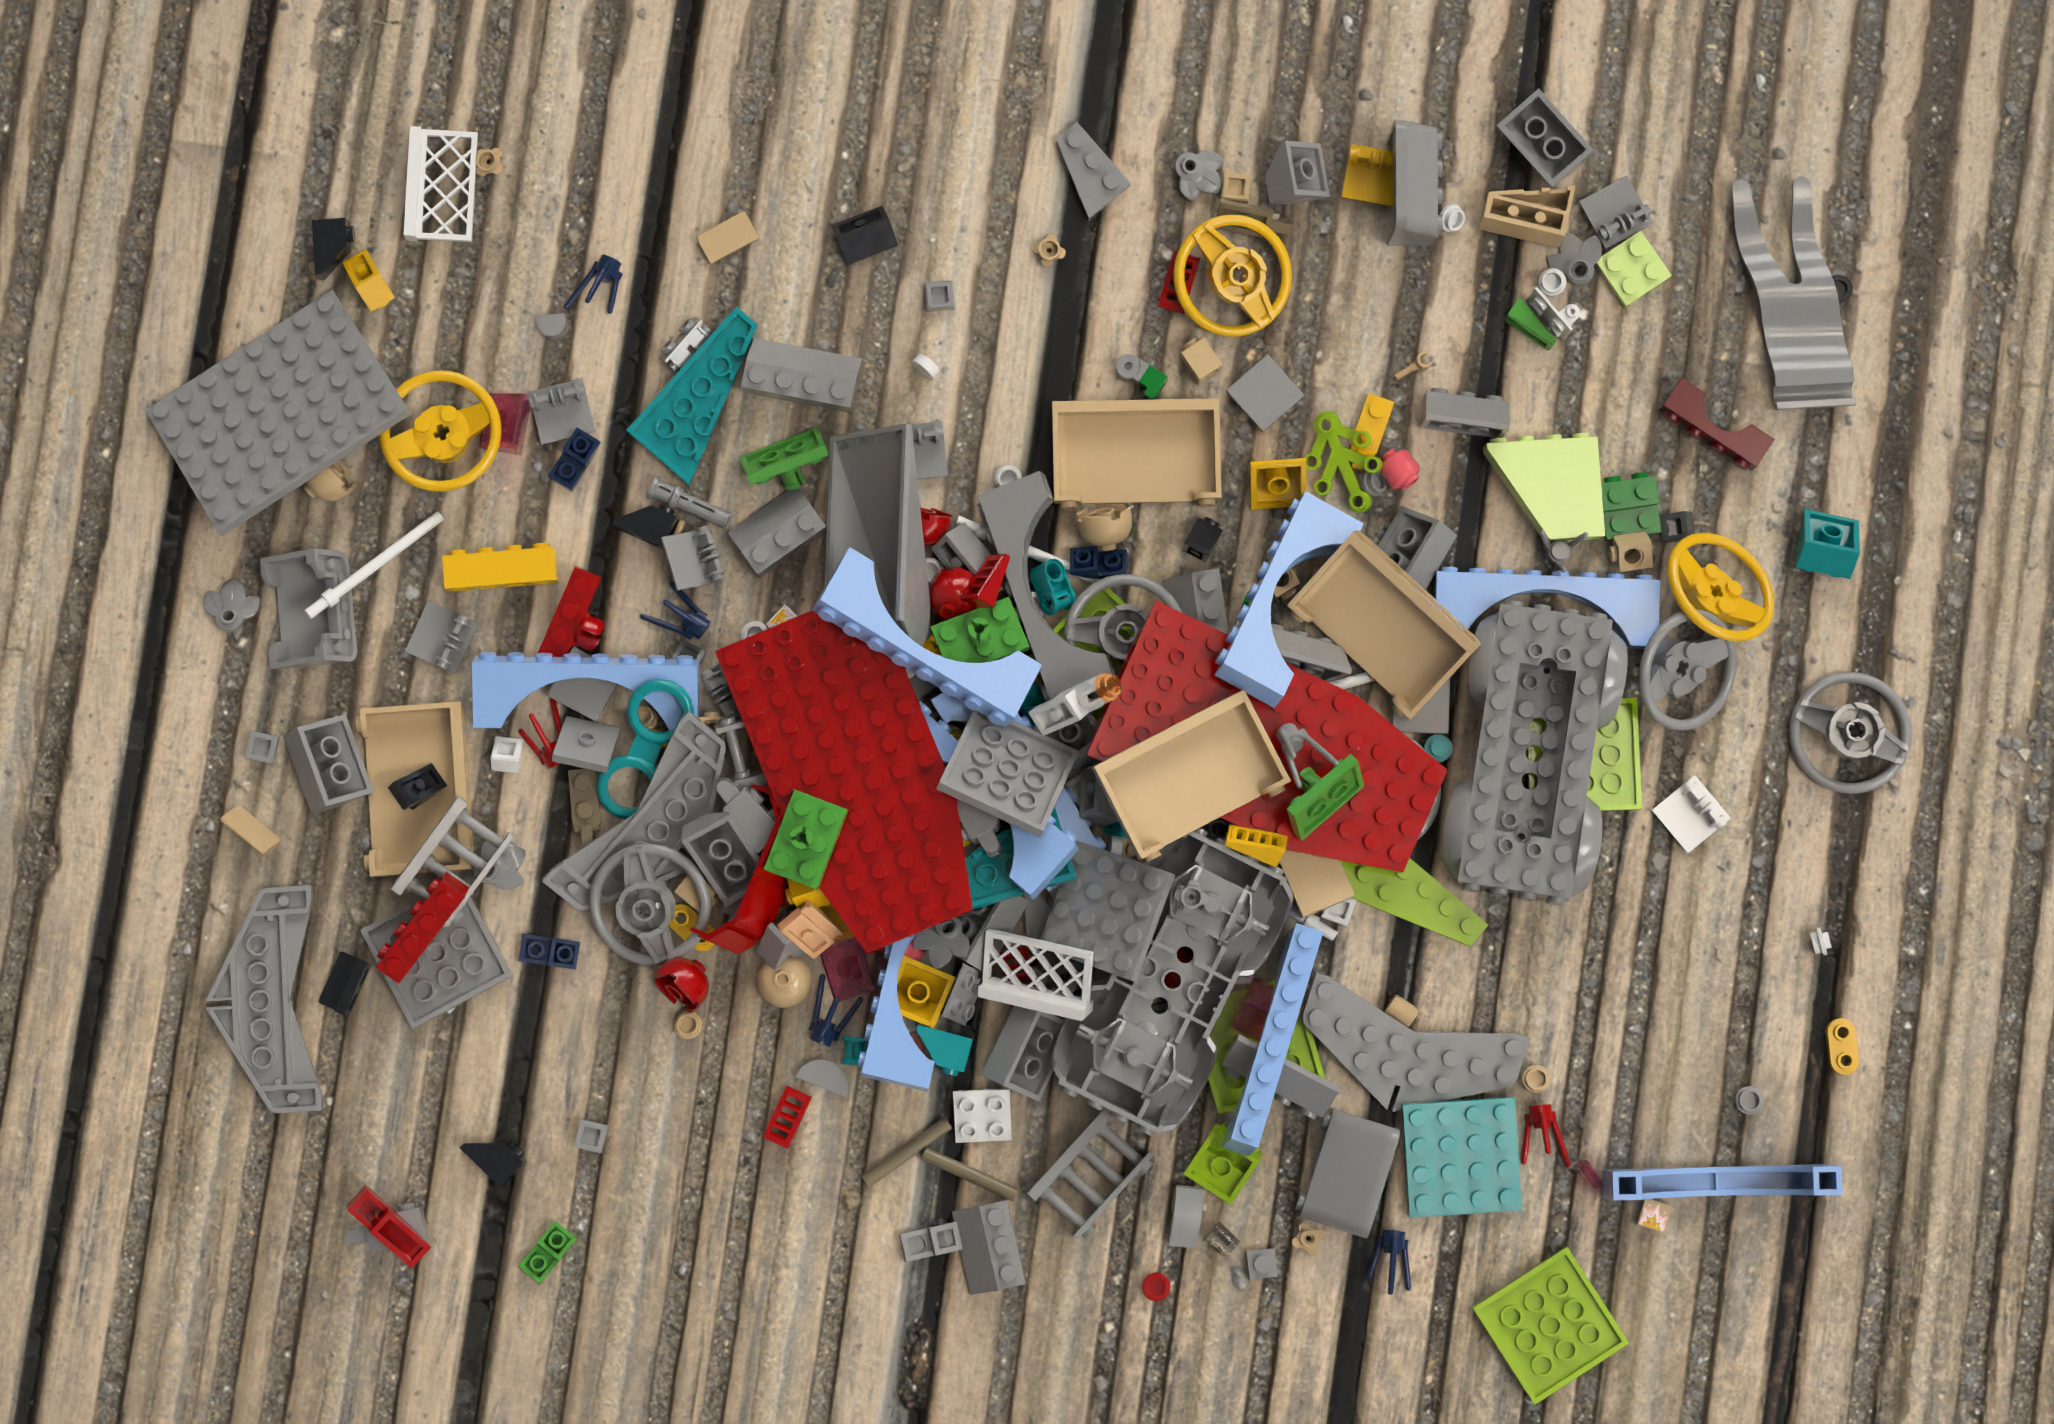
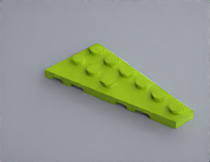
M1409 858L1402 873L1341 861L1355 894L1352 899L1402 918L1469 947L1488 926L1485 921L1411 858Z

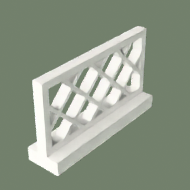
M410 126L403 234L406 241L472 242L478 132L430 130ZM428 137H440L446 145L434 155L428 148ZM459 139H471V149L461 156L453 145ZM450 148L459 160L447 169L438 158ZM427 153L431 156V158L428 161ZM469 156H471L470 164L466 161ZM436 161L445 172L432 182L426 175V168ZM461 163H464L470 170L469 177L460 183L451 172ZM449 176L458 186L445 196L436 185ZM426 180L430 184L427 188H425ZM468 183L469 192L464 188ZM434 188L443 199L431 209L424 202V198ZM462 190L468 196V203L458 210L450 199ZM447 202L456 214L446 223H443L435 212ZM424 207L429 211V212H427L425 215H424ZM465 211H467V219L463 215ZM432 215L440 223L441 227L434 233H423V222ZM460 217L467 224L466 235L454 234L448 226ZM444 230H446L449 234H440V233L443 232Z
M989 928L985 934L982 984L978 986V997L1083 1021L1093 1011V1001L1090 1000L1094 952ZM994 938L1002 940L1008 948L1002 955L993 946ZM1020 945L1028 946L1034 956L1026 961L1017 950V947ZM1047 950L1054 952L1060 960L1053 967L1043 955ZM1010 952L1021 965L1014 971L1010 969L1003 959ZM1073 956L1085 959L1084 970L1080 973L1077 972L1069 961ZM1036 958L1046 970L1040 977L1036 975L1029 965ZM996 962L1007 975L1003 979L991 976L992 965ZM1062 964L1073 977L1066 983L1062 981L1055 971ZM1022 968L1033 981L1028 985L1022 984L1015 975ZM1048 974L1059 987L1054 991L1048 990L1041 981ZM1075 980L1082 989V997L1073 995L1067 985Z

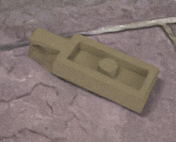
M1225 199L1219 200L1216 217L1231 214L1248 216L1264 223L1275 233L1291 234L1293 219L1280 216L1279 211ZM1242 226L1217 228L1264 238L1259 233Z
M590 769L568 770L572 824L575 833L581 832L582 846H586L595 840L594 831H600V824H602L600 801L596 790L598 772Z

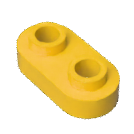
M679 904L675 906V918L669 926L686 941L692 931H689L690 928H695L699 914L691 907ZM679 913L686 915V921L682 924H679L676 920ZM708 923L705 932L711 933L715 929ZM708 941L699 942L694 949L708 951L714 947V944Z
M1834 1019L1829 1022L1825 1031L1829 1066L1837 1074H1851L1859 1065L1856 1029L1852 1022L1847 1019ZM1840 1027L1846 1030V1035L1843 1038L1839 1037L1837 1033ZM1844 1055L1849 1058L1847 1066L1841 1064V1057Z

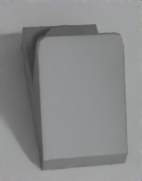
M772 922L767 926L757 948L758 954L774 970L790 955L802 957L805 954Z

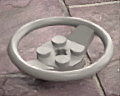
M1132 574L1109 576L1091 584L1076 598L1067 615L1064 640L1077 647L1076 642L1102 647L1103 652L1112 659L1121 662L1125 661L1138 629L1143 627L1148 614L1143 609L1131 604L1115 606L1105 616L1079 618L1081 611L1090 599L1099 592L1111 587L1121 585L1137 586L1155 594L1165 605L1180 612L1182 610L1174 597L1155 581ZM1123 626H1128L1130 632H1134V637H1129V640H1123V636L1118 634V630H1123Z
M1696 609L1710 622L1728 629L1725 623L1716 615L1705 610ZM1683 611L1665 620L1650 637L1641 658L1639 686L1637 687L1642 698V705L1645 706L1650 716L1660 725L1678 731L1697 728L1717 714L1731 692L1737 668L1736 647L1733 641L1719 639L1714 636L1694 641L1672 637L1663 639L1676 626L1691 621ZM1726 658L1725 673L1721 687L1710 705L1700 714L1688 719L1679 720L1665 715L1658 708L1656 703L1668 693L1679 697L1690 693L1698 683H1702L1707 675L1706 668Z
M1840 672L1816 681L1801 695L1791 715L1789 736L1791 748L1798 764L1813 781L1835 792L1859 794L1881 787L1899 772L1910 750L1912 728L1904 703L1890 686L1868 674ZM1858 683L1871 687L1881 693L1894 708L1900 724V740L1883 727L1878 711L1868 704L1855 702L1835 707L1811 701L1826 688L1837 684ZM1801 724L1824 735L1826 745L1842 758L1854 760L1872 756L1891 764L1876 777L1863 782L1847 783L1831 779L1817 770L1806 756L1801 742ZM1856 724L1860 736L1852 737L1849 727H1853Z
M650 843L632 845L609 857L596 873L589 898L590 914L594 927L603 942L612 951L629 961L644 965H660L676 957L682 958L695 948L701 938L698 937V934L692 932L686 941L674 949L669 924L675 918V899L665 882L655 880L648 855L662 856L675 862L693 880L700 902V912L695 928L704 932L707 929L711 914V900L706 881L695 864L673 848ZM623 861L625 890L620 894L615 906L616 918L624 930L627 929L631 934L637 935L636 937L641 940L649 954L634 951L620 943L611 934L602 916L600 902L603 885L611 871ZM644 903L651 907L649 914H646V910L641 911L640 909Z

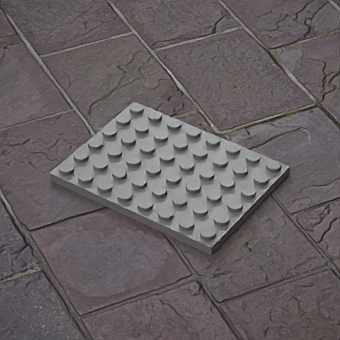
M333 289L145 409L212 524L221 536L412 414Z

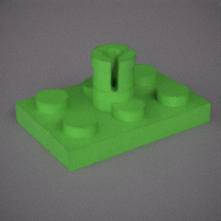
M815 427L740 456L750 485L755 483L758 485L770 481L771 477L779 474L782 477L785 490H794L806 483L800 466L807 463H818L829 454L818 428Z
M1009 597L996 601L994 607L978 608L930 627L941 656L954 661L966 663L992 662L1010 656L1018 650L1022 653L1030 650Z
M1351 754L1345 759L1338 760L1339 764L1337 766L1333 765L1331 771L1323 778H1320L1311 767H1307L1299 773L1304 778L1303 780L1300 778V781L1302 783V790L1305 793L1292 800L1287 808L1293 832L1301 841L1365 787L1358 760Z
M794 789L764 870L818 890L848 809Z

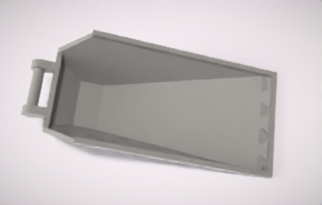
M900 424L830 437L825 585L839 560L849 547L874 562V575L878 593L887 612L907 636L923 647L929 633L930 596L912 425ZM905 667L909 678H912L915 673Z

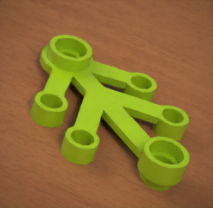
M1321 412L1314 420V430L1317 433V437L1311 453L1305 456L1306 468L1317 470L1321 467V455L1327 441L1332 452L1322 478L1314 484V490L1318 495L1330 494L1333 489L1332 481L1339 467L1350 493L1348 499L1349 507L1354 512H1366L1372 506V497L1360 489L1350 462L1363 466L1369 473H1377L1382 468V461L1378 457H1368L1343 447L1339 436L1353 440L1357 447L1365 448L1372 441L1371 435L1367 431H1356L1341 425L1339 416L1334 412ZM1325 420H1329L1331 423L1329 430L1323 428ZM1361 434H1364L1367 438L1363 445L1358 441V437ZM1312 456L1317 460V464L1314 467L1309 465V459ZM1373 459L1377 462L1375 470H1371L1369 467V462ZM1322 482L1327 484L1325 492H1321L1319 489ZM1358 496L1363 499V504L1360 507L1355 505V498Z

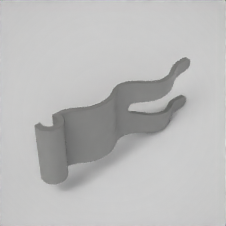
M1799 176L1792 183L1791 241L1795 263L1800 275V282L1797 284L1788 282L1764 242L1748 182L1745 180L1735 181L1731 187L1735 237L1740 256L1752 279L1758 296L1763 335L1774 376L1772 386L1774 409L1792 410L1855 406L1856 398H1853L1852 385L1855 382L1854 371L1843 335L1838 294L1832 275L1820 253L1815 237L1810 181L1806 177Z

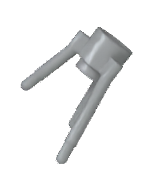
M1544 530L1540 531L1543 542L1542 547L1546 549V557L1550 563L1555 564L1556 570H1560L1563 573L1567 571L1563 563L1569 558L1570 549L1588 537L1587 532L1580 534L1567 544L1563 541H1555L1551 544Z
M1287 723L1277 730L1276 737L1281 744V750L1286 757L1298 789H1302V783L1293 758L1296 757V752L1303 747L1304 740L1333 765L1337 766L1339 764L1328 751L1308 735L1304 728L1298 730L1295 724Z

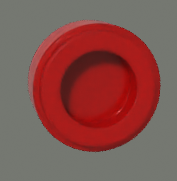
M1150 1273L1142 1282L1143 1293L1149 1300L1161 1301L1170 1293V1282L1162 1273Z

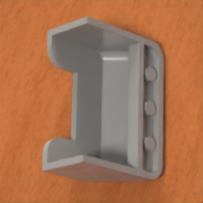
M1394 120L1387 137V143H1393V230L1388 239V246H1432L1435 239L1439 238V234L1443 229V216L1438 215V204L1442 205L1443 190L1438 188V177H1442L1443 169L1442 160H1438L1439 150H1442V133H1437L1436 127L1406 120Z

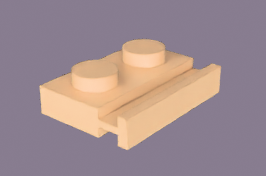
M807 899L805 906L801 909L799 907L795 909L777 926L788 939L814 960L835 942L834 939L838 935L843 936L844 932L837 923Z

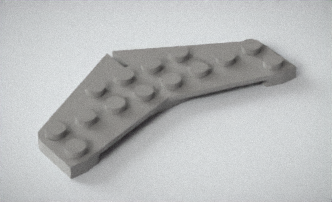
M687 710L679 719L637 812L551 868L542 878V882L576 909L586 911L590 909V891L596 873L603 863L616 852L632 845L647 843L664 845L682 853L680 849L683 848L688 852L681 841L683 826L706 813H713L717 794L716 784H718L726 750L722 737ZM648 855L655 880L665 881L686 873L682 867L667 858ZM624 861L617 865L606 878L601 892V905L618 899L625 890Z
M313 885L271 887L262 889L258 893L205 1001L232 1000V1006L205 1008L265 1105L274 1113L324 1110L323 1095L290 1000L313 904Z
M1316 971L1302 1011L1304 1024L1386 1110L1388 1109L1395 1085L1398 1086L1391 1108L1392 1112L1402 1110L1401 1104L1445 1101L1512 1086L1518 1078L1530 1041L1529 1036L1516 1032L1463 1033L1413 1031L1329 975Z

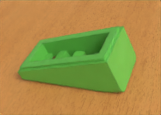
M1518 298L1505 317V322L1547 351H1550L1556 339L1525 302Z

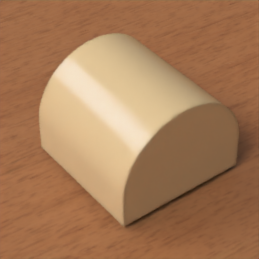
M1394 994L1384 1012L1406 1027H1409L1418 1015L1419 1010L1399 995Z

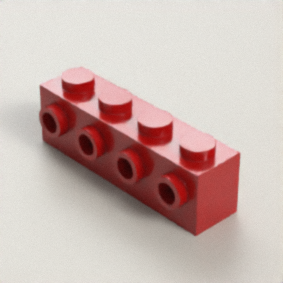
M447 871L440 880L435 877L426 889V892L429 893L424 901L419 899L409 912L413 916L407 923L402 921L393 933L396 937L391 945L385 943L376 955L380 959L376 968L399 984L465 898L469 887Z

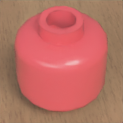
M1393 448L1381 457L1383 463L1379 472L1390 488H1400L1404 491L1420 478L1418 476L1420 466L1407 450L1402 449L1396 452Z

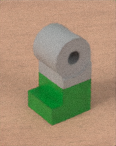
M1123 355L1117 361L1116 370L1118 377L1124 382H1133L1144 389L1143 398L1145 400L1156 399L1168 381L1167 375L1134 355Z

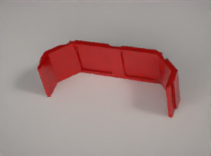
M752 784L751 788H755L760 793L770 797L776 822L734 919L711 933H706L693 927L689 930L698 934L699 938L735 954H740L754 946L756 941L763 937L767 926L771 922L774 923L786 895L785 889L788 886L787 878L764 870L783 820L779 810H782L778 802H775L770 787L766 785L761 787Z

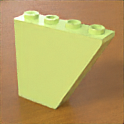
M1576 433L1572 435L1573 438L1562 439L1560 434L1547 435L1545 440H1534V436L1518 437L1515 442H1507L1506 438L1490 439V443L1483 447V454L1539 535L1540 531L1544 530L1550 543L1555 541L1569 542L1584 532L1588 533V537L1583 541L1600 540L1605 536L1597 437H1589V433Z

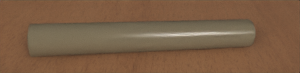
M945 1117L862 1175L863 1180L870 1188L952 1129L951 1125Z
M926 1147L921 1158L922 1161L1014 1202L1018 1193V1188Z

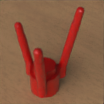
M551 698L550 704L559 738L562 725L556 700ZM530 713L529 718L544 746L540 750L523 729H519L518 732L538 756L541 764H546L547 768L551 769L561 764L552 761V754L557 742L549 743L534 714Z
M1551 1104L1529 1106L1530 1114H1524L1525 1131L1521 1163L1523 1165L1527 1163L1532 1124H1534V1129H1542L1546 1154L1551 1153L1548 1128L1552 1125L1565 1166L1570 1167L1571 1163L1557 1124L1556 1112L1552 1111Z

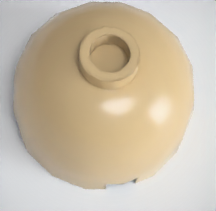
M340 460L305 482L303 487L311 497L318 496L324 501L332 502L348 496L357 488L356 481L350 483L348 477L351 475V472Z
M1123 504L1099 505L1091 513H1088V508L1082 509L1076 513L1079 533L1089 544L1099 546V550H1113L1116 548V544L1124 541L1131 531V507L1126 508V505Z
M790 955L775 970L764 961L758 970L756 982L759 993L766 1002L775 1007L790 1008L797 1006L807 998L812 989L813 977L811 969L804 959Z

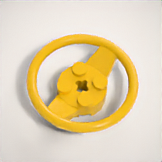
M1243 215L1217 216L1197 226L1182 243L1174 265L1175 291L1186 314L1203 329L1227 337L1249 335L1269 325L1283 309L1292 284L1290 258L1280 238L1264 223ZM1224 226L1246 227L1259 233L1270 243L1278 257L1281 269L1280 288L1272 306L1264 287L1267 267L1262 257L1252 249L1235 247L1215 230L1216 228ZM1195 244L1210 265L1207 269V277L1213 292L1227 303H1238L1252 322L1237 326L1219 324L1206 318L1193 305L1186 290L1184 274L1188 255ZM1234 269L1242 271L1240 282L1233 279Z
M439 370L418 374L405 381L396 390L403 399L410 391L423 384L439 381L451 382L470 390L482 403L456 410L451 405L430 407L415 419L414 428L390 438L389 428L379 435V441L387 463L401 479L423 490L445 492L469 485L483 475L492 464L498 452L502 431L500 415L496 404L490 394L479 383L457 372ZM490 426V439L485 454L474 468L460 477L444 481L429 480L413 474L400 462L401 460L428 457L440 463L454 462L464 456L465 451L469 447L470 440ZM441 428L449 429L450 431L446 434L447 439L442 440L440 437L436 438V434L439 433Z
M1713 533L1691 534L1674 546L1667 561L1669 586L1680 609L1696 626L1714 637L1733 642L1751 640L1767 629L1774 613L1772 586L1762 566L1744 547L1727 537ZM1697 544H1712L1736 555L1755 576L1762 592L1763 607L1741 598V585L1737 581L1732 580L1725 572L1719 570L1716 565L1708 564L1701 568L1687 549ZM1696 609L1708 611L1716 615L1723 622L1726 621L1749 627V629L1738 631L1722 628L1707 620Z

